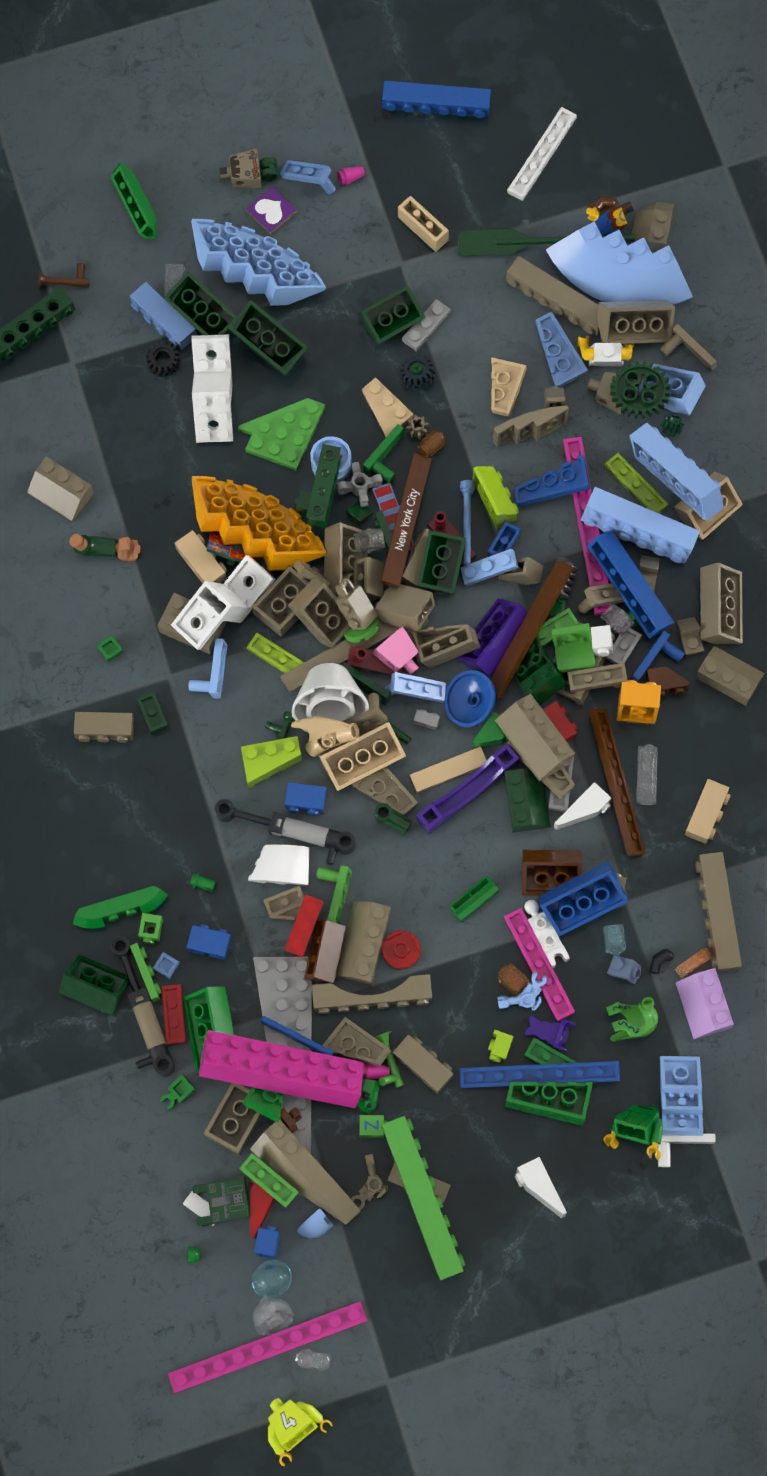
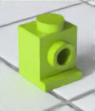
M494 1030L493 1037L496 1039H491L488 1048L491 1051L489 1059L498 1063L501 1060L505 1062L513 1036Z

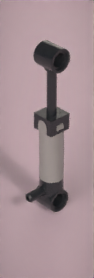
M221 799L215 805L217 818L222 822H229L236 817L269 826L268 832L273 836L281 838L285 836L330 848L326 863L329 865L334 864L337 851L342 854H350L355 849V838L348 831L340 832L288 818L287 815L273 812L272 818L269 819L236 810V807L228 799ZM223 807L230 808L227 814L220 813ZM344 839L351 841L347 847L342 846L340 843Z

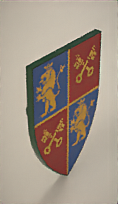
M210 532L207 552L227 558V563L231 566L235 564V561L241 562L245 553L242 544L223 545L221 536ZM252 557L256 562H261L262 560L260 557Z

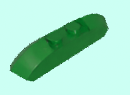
M121 162L116 166L110 177L139 235L144 239L156 238L157 225L155 214L137 178Z
M151 886L82 907L75 914L73 924L82 928L96 929L105 927L104 921L114 922L124 915L127 917L134 916L140 910L142 913L147 914L159 907L168 894L156 886Z

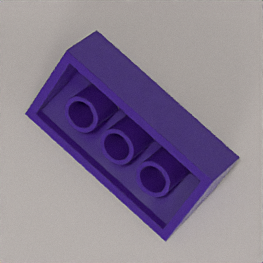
M498 598L474 629L476 630L481 648L461 655L456 659L470 669L490 677L496 670L528 612L521 604Z

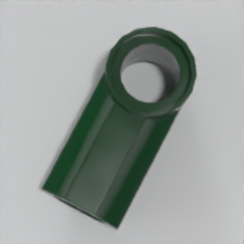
M386 803L379 804L375 809L374 815L378 823L385 824L402 835L406 834L413 821L392 809ZM383 809L389 813L384 818L378 815V812Z

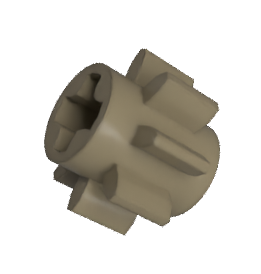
M415 415L412 420L408 419V425L410 426L406 427V431L411 432V438L418 437L421 439L423 434H428L427 428H429V423H424V416L420 418Z

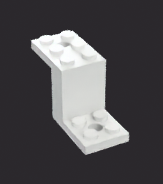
M229 335L192 336L194 363L192 400L196 443L233 441L231 414L233 382ZM209 350H213L217 355L209 357L206 353ZM214 420L218 422V426L211 427L208 423Z
M246 555L224 584L205 581L171 626L197 650H201L223 621L242 623L252 610V606L276 579L252 557ZM251 576L253 578V584L252 586L248 587L246 585V579ZM198 617L201 624L198 628H195L193 621Z

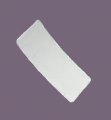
M191 1191L183 1205L200 1217L210 1216L209 1203Z

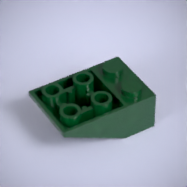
M535 637L514 676L525 696L531 694L537 703L541 705L566 686L567 682Z

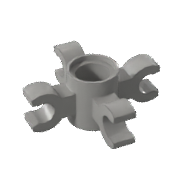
M359 462L351 463L352 481L338 482V494L343 495L352 491L354 495L359 496L360 506L366 507L369 501L367 496L368 488H376L382 485L381 474L368 478L367 475L361 473Z

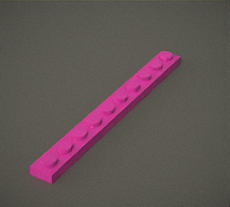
M582 437L563 439L566 462L569 461L571 463L582 454L585 457ZM591 485L588 490L572 494L589 587L609 584L607 575L587 547L596 536L600 535L599 529L595 526H588L581 521L583 512L592 494ZM613 604L593 607L594 616L609 614L614 611Z
M360 1301L170 1372L168 1376L173 1391L176 1394L367 1322V1318Z

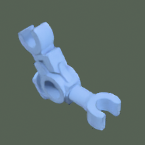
M534 971L531 975L532 982L528 981L526 987L518 996L497 997L499 1008L519 1004V1006L526 1008L531 1007L535 1011L541 1004V997H537V995L542 990L539 987L546 983V976L537 981L535 979L537 972Z

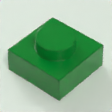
M113 635L97 645V648L107 662L123 653V649Z

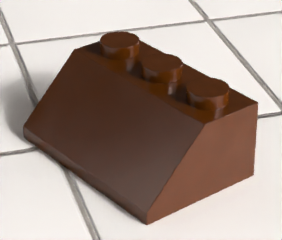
M581 850L522 851V895H542L582 874Z

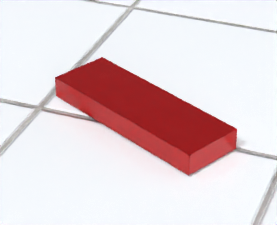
M181 984L161 986L167 1046L186 1044Z

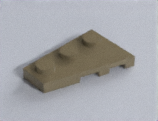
M387 767L351 784L353 788L379 803L390 805L392 809L404 816L418 805L414 797Z
M346 1017L322 1045L334 1051L336 1055L378 1067L391 1053L390 1048Z

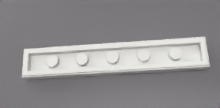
M563 107L560 108L507 190L508 194L521 201L524 200L576 120V114Z

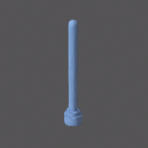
M472 480L460 482V491L464 495L463 537L466 538L463 552V563L466 566L471 563V495L475 491V482Z

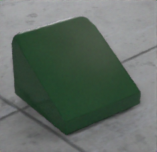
M359 501L346 510L347 515L360 526L373 514L367 507H361Z

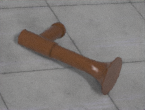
M77 263V278L47 277L42 275L39 270L38 290L46 284L89 287V279L84 278L85 264Z

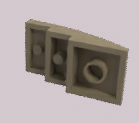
M567 405L549 407L510 419L494 428L493 443L496 448H499L513 439L517 445L531 436L538 441L567 423L569 408Z

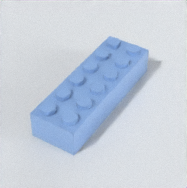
M646 423L630 435L635 459L705 521H708L724 509L723 497L720 492L721 486L718 481L712 480L704 469H699L693 459H688L680 448L674 447L672 442L667 437L664 438L656 427Z
M594 487L581 517V521L588 526L598 527L603 532L612 530L621 540L631 541L640 548L650 549L659 556H666L676 563L685 564L692 552L700 532L697 529L597 487Z

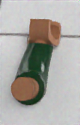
M74 534L69 541L75 553L81 556H118L123 561H135L140 553L138 541L130 540L129 537L119 539L118 543L117 539Z

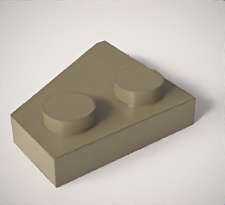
M299 885L263 901L271 919L295 921L304 896Z

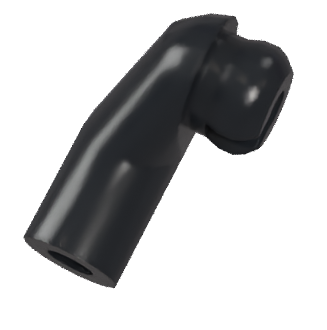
M662 949L653 955L649 972L659 974L661 963L671 961L674 957L673 952L669 949Z

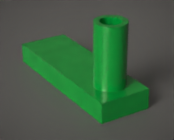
M397 424L365 461L363 472L368 475L373 471L376 474H381V477L388 483L394 479L396 474L384 466L381 461L404 436V428Z

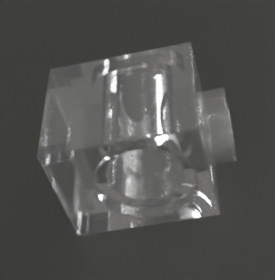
M367 529L353 534L357 553H370L385 547L382 529Z
M614 603L600 616L620 636H623L635 623L626 612Z

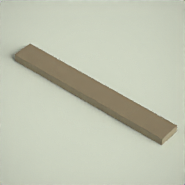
M379 621L380 629L372 638L365 640V638L360 639L361 642L358 643L344 640L281 675L280 678L291 694L302 687L308 672L313 667L324 663L342 665L343 662H347L350 646L369 650L388 639L401 627Z

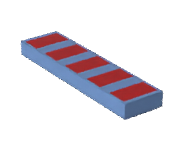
M387 483L373 488L372 491L380 511L382 510L390 532L393 534L399 505L391 484ZM411 538V542H410V546H409L408 553H410V551H411V549H412V547H413V545H414L412 538Z

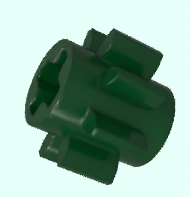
M669 414L668 417L664 416L660 424L661 427H664L662 432L672 437H675L676 433L680 434L684 427V424L681 423L682 418L675 414Z

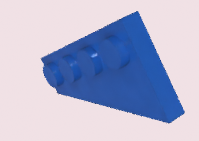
M584 455L578 456V459L571 463L568 461L562 464V467L554 471L549 470L545 472V475L538 479L535 477L515 487L514 493L517 507L590 489Z

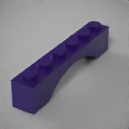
M506 744L463 783L417 814V821L430 835L504 776V771H510L519 765V757Z

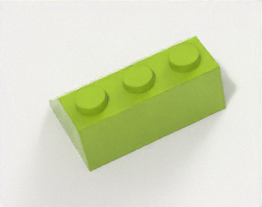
M493 466L474 467L473 481L475 482V487L496 529L501 528L505 521L509 523L517 521L518 508L515 503L511 502L510 492L507 487L504 488L500 472H496Z

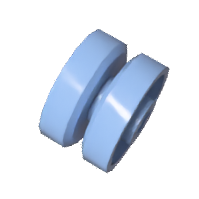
M325 437L318 440L310 452L314 475H316L322 444L341 447L342 461L337 483L344 481L349 476L352 468L351 450L348 444L337 437Z

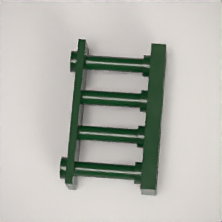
M322 444L306 518H309L308 525L327 528L342 461L341 447Z

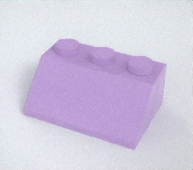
M715 968L696 973L675 983L693 1039L725 1031L733 1027L734 1023Z

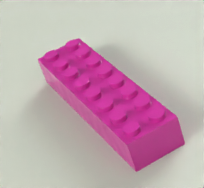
M208 1030L203 1043L199 1076L355 1108L361 1096L364 1062Z

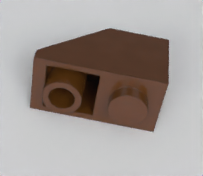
M668 667L647 669V682L661 685L660 698L670 693L680 695L688 691L689 681Z

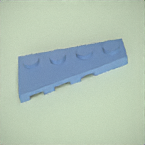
M552 311L536 319L535 323L554 386L560 388L587 374L588 369Z

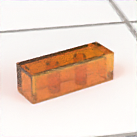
M706 947L677 966L675 970L680 978L683 979L714 957Z

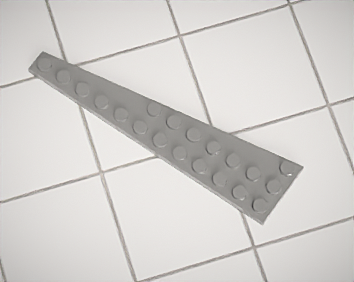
M253 957L262 1017L266 1016L312 1040V980L304 978L308 957ZM264 1025L266 1042L312 1051V1049ZM283 1094L281 1109L284 1107L289 1113L290 1110L296 1107L301 1113L302 1118L296 1122L298 1130L293 1135L311 1154V1099Z

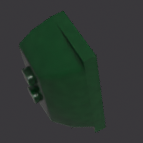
M189 271L164 297L171 306L203 335H227L230 332L227 328L237 317L234 312Z
M252 300L247 303L227 328L228 331L283 376L288 373L308 348Z

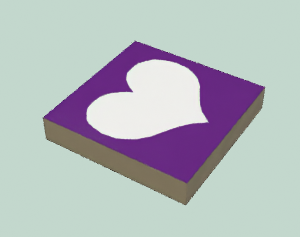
M273 186L246 208V212L270 235L297 213V210Z

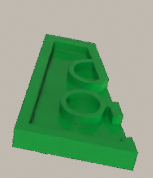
M252 1087L244 1099L243 1105L279 1123L283 1093Z

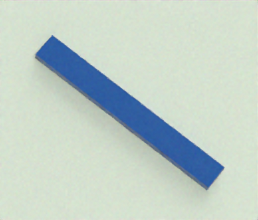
M619 1061L459 1068L460 1088L510 1086V1082L586 1083L620 1081Z

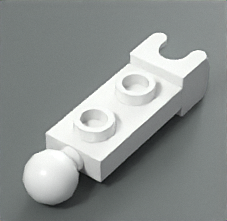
M528 900L524 904V910L527 914L532 915L528 921L552 968H555L556 961L554 958L556 956L562 957L564 962L569 961V955L544 912L539 914L538 902Z

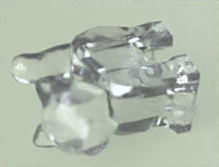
M304 1349L296 1354V1362L302 1368H316L319 1371L329 1369V1354L311 1352L310 1349Z

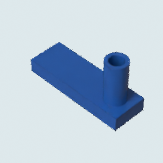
M664 630L629 680L639 681L660 649L677 662L682 659L685 652L667 640L670 634Z

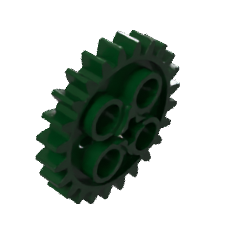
M636 361L635 366L629 362L628 368L622 366V372L617 370L616 376L612 377L613 383L610 384L612 389L610 390V395L613 396L612 402H616L615 408L622 407L621 413L628 411L627 417L633 413L635 419H637L638 415H641L642 419H644L645 414H648L651 418L653 411L659 414V408L664 409V403H668V397H670L671 392L669 391L671 384H667L669 378H664L665 371L659 373V366L655 369L653 368V363L646 366V361L642 365H639V362ZM643 375L644 381L641 393L640 404H637L636 401L638 396L640 377ZM633 378L637 381L631 382L628 379ZM653 381L655 384L650 385L647 382ZM632 395L634 398L629 399L625 396ZM644 398H651L652 401H645Z

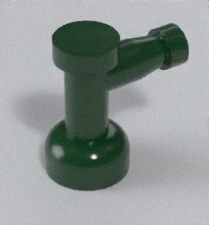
M284 712L283 718L285 721L283 726L272 724V722L268 721L265 728L276 732V737L279 739L288 738L286 735L292 722L295 721L291 712Z

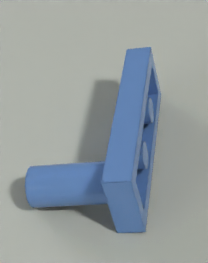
M287 160L279 174L283 179L320 184L327 194H332L336 189L328 178L331 169L327 165Z

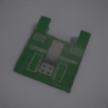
M244 1176L193 1186V1193L195 1194L208 1193L210 1216L196 1218L198 1226L204 1227L250 1217L246 1179Z

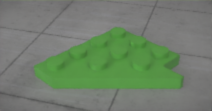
M307 398L239 425V431L251 435L245 449L246 452L297 471L325 409V404Z

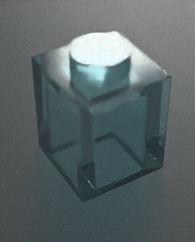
M623 924L603 926L605 953L610 952V955L622 954V951L626 949Z

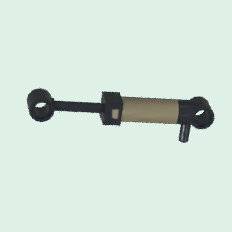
M117 936L111 941L110 948L113 954L122 960L133 991L127 994L150 1055V1057L137 1061L135 1063L136 1067L140 1069L153 1064V1068L158 1075L168 1077L174 1072L175 1065L154 1011L151 998L146 987L142 989L139 987L129 959V955L132 952L131 944L127 938ZM119 944H126L124 951H116ZM163 1061L169 1062V1067L166 1070L159 1069V1064Z

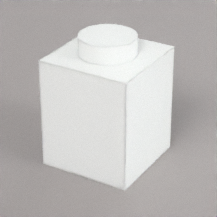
M610 625L591 627L594 655L605 657L609 654H614Z

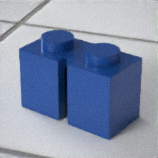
M288 782L285 808L291 813L307 811L312 816L324 814L327 789L322 786Z
M198 924V926L192 925L186 947L188 952L200 955L208 953L209 957L226 961L232 940L231 934H228V931L224 929L211 930L209 926Z
M264 1225V1229H258L254 1249L256 1256L277 1259L281 1234L277 1232L275 1227Z

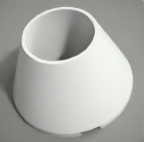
M324 663L313 667L308 672L293 703L292 717L297 721L304 718L321 716L342 722L368 711L369 704L345 667L335 663Z

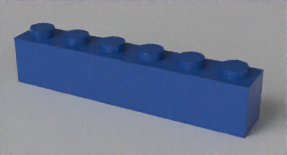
M384 81L382 108L389 111L403 110L405 112L415 111L425 114L439 113L441 115L452 114L460 117L475 116L477 118H489L491 89Z
M610 530L596 536L587 545L588 549L649 639L661 634L664 630L666 631L674 624V621L613 531Z

